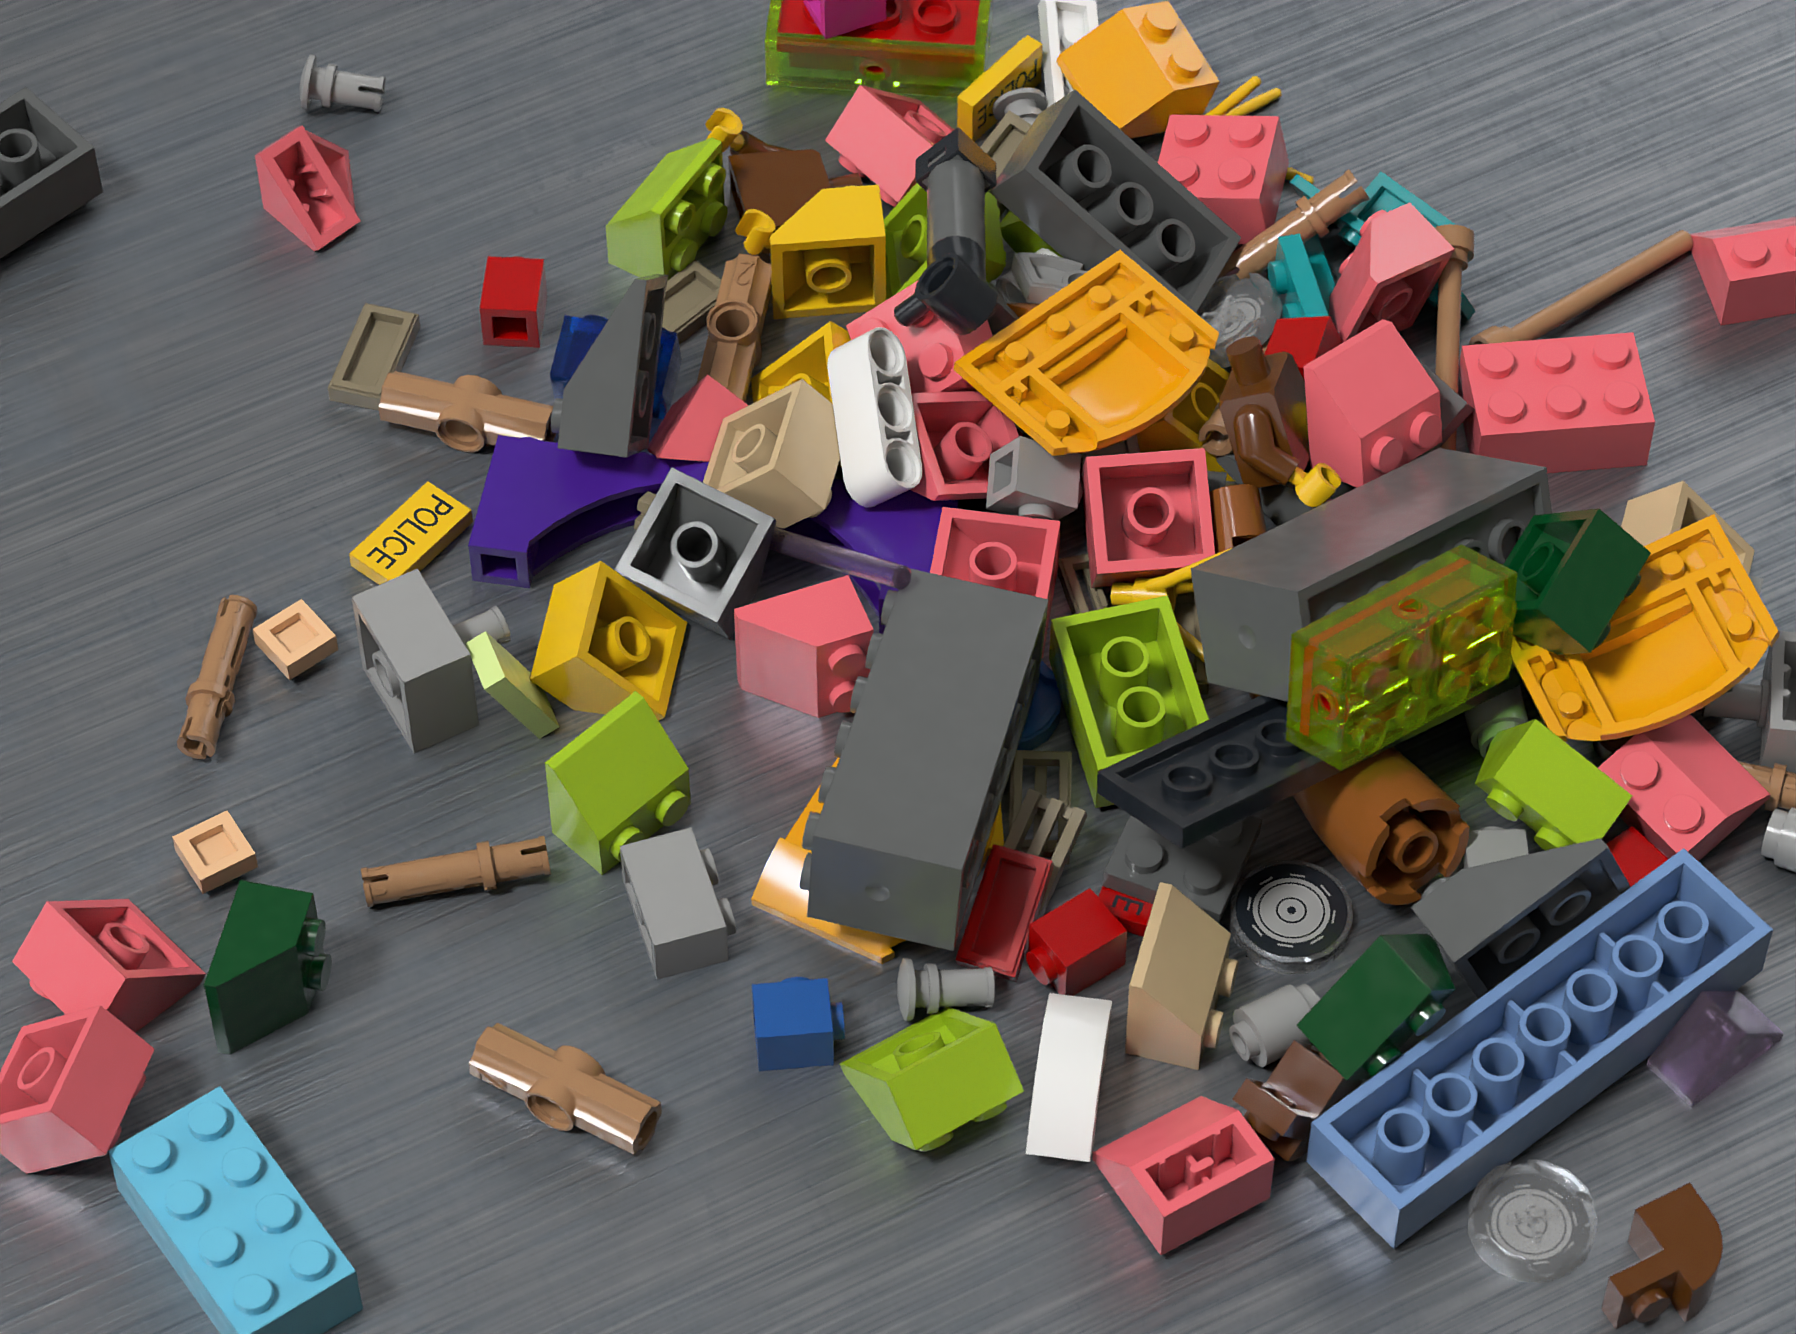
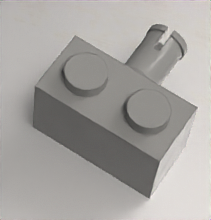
M1779 631V637L1772 647L1769 645L1763 670V679L1760 685L1737 683L1722 696L1704 706L1702 717L1714 716L1756 721V726L1761 727L1760 765L1774 768L1775 763L1787 765L1786 771L1796 773V632Z

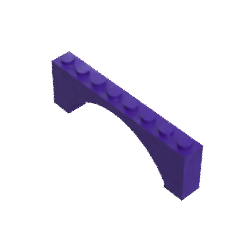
M498 435L468 544L472 581L530 588L533 577L558 558L582 544L605 534L633 526L635 519L641 515V511L637 510L638 500L648 491L657 494L671 467L703 482L709 462L657 458L648 452H638L629 457L560 449L557 448L558 443L540 441L532 437L517 438ZM834 478L831 487L832 498L822 513L813 518L803 519L787 528L775 527L774 531L806 545L831 562L845 576L849 575L851 582L867 599L878 616L879 633L883 634L886 626L881 625V614L887 591L889 589L899 590L906 568L930 573L942 507L960 509V500L933 501L912 490H908L874 507H864L851 498L843 479Z

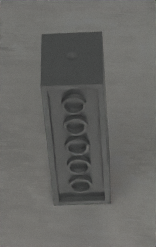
M1438 448L1191 568L1208 683L1305 706L1309 645L1460 564L1471 568L1469 587L1485 595L1533 515L1552 513L1547 467Z
M906 568L898 591L891 589L887 591L881 614V625L886 626L884 633L874 632L872 634L865 664L866 668L871 669L868 678L858 676L856 679L850 704V712L855 713L853 722L843 720L840 725L834 756L840 758L837 767L826 766L818 801L824 803L821 813L810 812L804 830L802 848L812 851L811 853L808 852L805 857L799 884L800 889L809 891L807 917L954 951L1039 683L1049 599Z

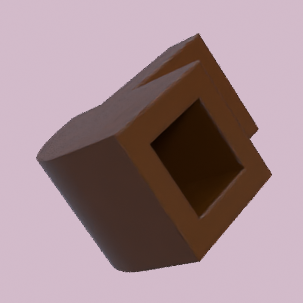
M1294 1040L1267 1082L1246 1078L1232 1100L1247 1110L1244 1118L1264 1145L1285 1160L1294 1161L1308 1152L1311 1122L1356 1090L1362 1083V1080L1346 1081L1315 1046Z
M1688 1183L1635 1209L1628 1243L1641 1261L1608 1278L1601 1308L1615 1330L1636 1319L1639 1323L1648 1322L1662 1314L1670 1303L1684 1322H1687L1704 1308L1711 1296L1722 1257V1233L1710 1209L1692 1184Z

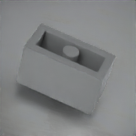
M692 827L620 846L623 883L656 979L728 961L727 936L736 933L734 916L728 899L725 897L717 900L712 885L718 884V874L712 853L709 848L699 850Z

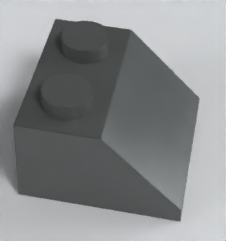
M671 467L617 564L615 571L668 609L731 639L735 631L734 609L749 605L758 590L777 521L775 518Z

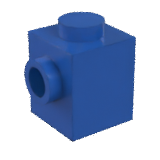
M790 977L781 982L752 984L758 1071L834 1065L833 1040H845V1025L842 1002L830 1003L828 978L808 979L805 977Z

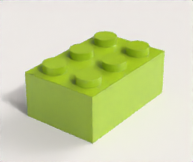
M1163 596L1051 619L1049 661L1095 808L1114 805L1097 793L1098 771L1209 720L1169 597Z

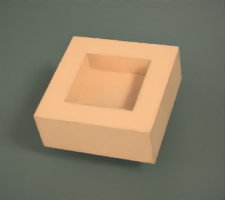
M302 599L253 629L255 644L289 681L338 651L336 635Z
M228 810L172 837L176 853L203 894L258 867L254 850Z

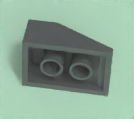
M653 274L636 278L564 388L563 398L555 399L551 416L552 433L559 434L557 448L620 457H629L648 449L668 275Z
M1599 838L1461 869L1451 878L1444 877L1432 883L1422 894L1421 900L1411 908L1430 936L1437 942L1441 952L1479 999L1631 886L1610 849Z

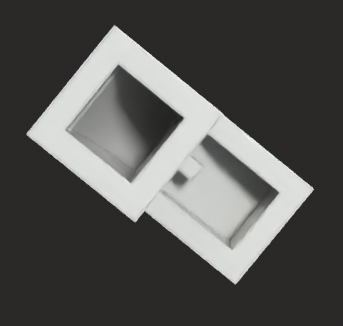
M1049 993L1038 1053L1026 1154L1090 1162L1094 1146L1100 1083L1107 1055L1112 1009L1111 1000Z

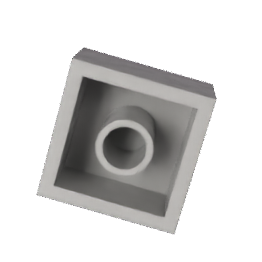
M418 569L352 596L362 668L413 753H417L478 726L479 720L471 655L465 643L485 631L499 644L510 642L511 633L500 609L494 606L484 613L453 626Z

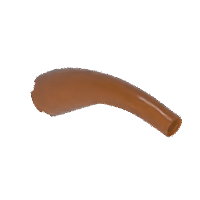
M1238 484L1221 487L1209 492L1215 554L1234 548L1267 532L1260 492L1257 486ZM1248 692L1250 700L1260 696L1258 694ZM1394 747L1386 749L1293 795L1313 830L1345 870L1371 895L1385 904L1403 905L1420 900L1422 895L1417 889L1428 883L1439 872L1444 877H1450L1465 854L1469 841L1470 826L1461 819L1460 805Z

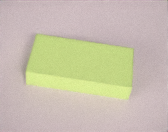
M485 631L465 643L484 690L536 737L541 739L560 727L545 691L530 681L531 672Z

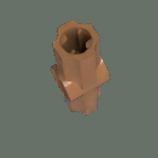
M739 253L735 259L726 261L716 305L707 315L708 338L697 379L698 383L708 374L745 403L753 369L762 358L761 335L772 293L771 265L761 260L758 255Z
M394 371V373H388L382 386L381 400L378 407L380 420L436 432L443 443L461 452L479 451L484 444L495 446L498 435L517 438L532 437L540 441L556 442L557 433H552L551 431L553 406L502 395L495 384L476 375L460 376L452 384Z
M499 1023L492 1027L487 1026L476 1042L474 1053L469 1061L471 1075L524 1100L529 1111L549 1127L560 1131H568L577 1126L633 1155L640 1149L644 1150L654 1135L657 1122L662 1114L661 1102L606 1076L601 1065L581 1049L563 1045L555 1051Z

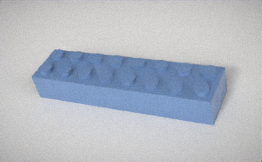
M1683 848L1312 1121L1306 1162L1394 1249L1760 973L1764 967L1773 929Z

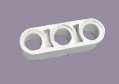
M884 327L874 328L831 351L827 365L843 480L851 498L864 507H874L917 486L922 478V462L905 351L900 340L892 331Z

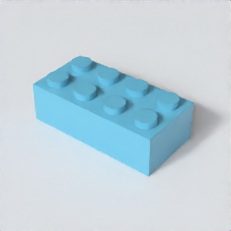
M221 1086L108 1150L118 1191L220 1334H323L363 1310L356 1270Z

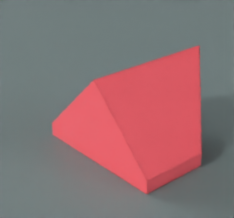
M303 125L255 155L263 208L313 251L321 249L361 221L355 212L348 150L305 130Z
M707 374L670 407L651 439L648 451L657 458L709 462L723 418L749 405Z

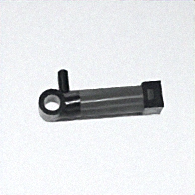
M957 127L915 159V182L927 192V268L916 284L915 293L894 308V316L899 324L908 327L931 310L956 334L966 335L976 330L987 320L998 300L997 290L986 281L985 193L997 185L996 162Z

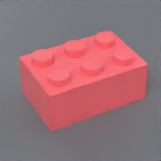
M1633 332L1462 346L1458 375V395L1474 408L1472 413L1463 421L1470 454L1547 467V473L1647 466L1655 419Z

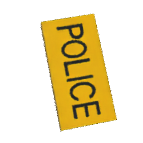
M1029 35L1025 38L1023 37L957 96V127L974 142L998 121L995 119L992 108L994 102L1001 95L1019 88H1035L1041 82L1042 43Z
M427 481L349 553L351 567L378 585L415 569H418L420 572L473 523L472 510Z

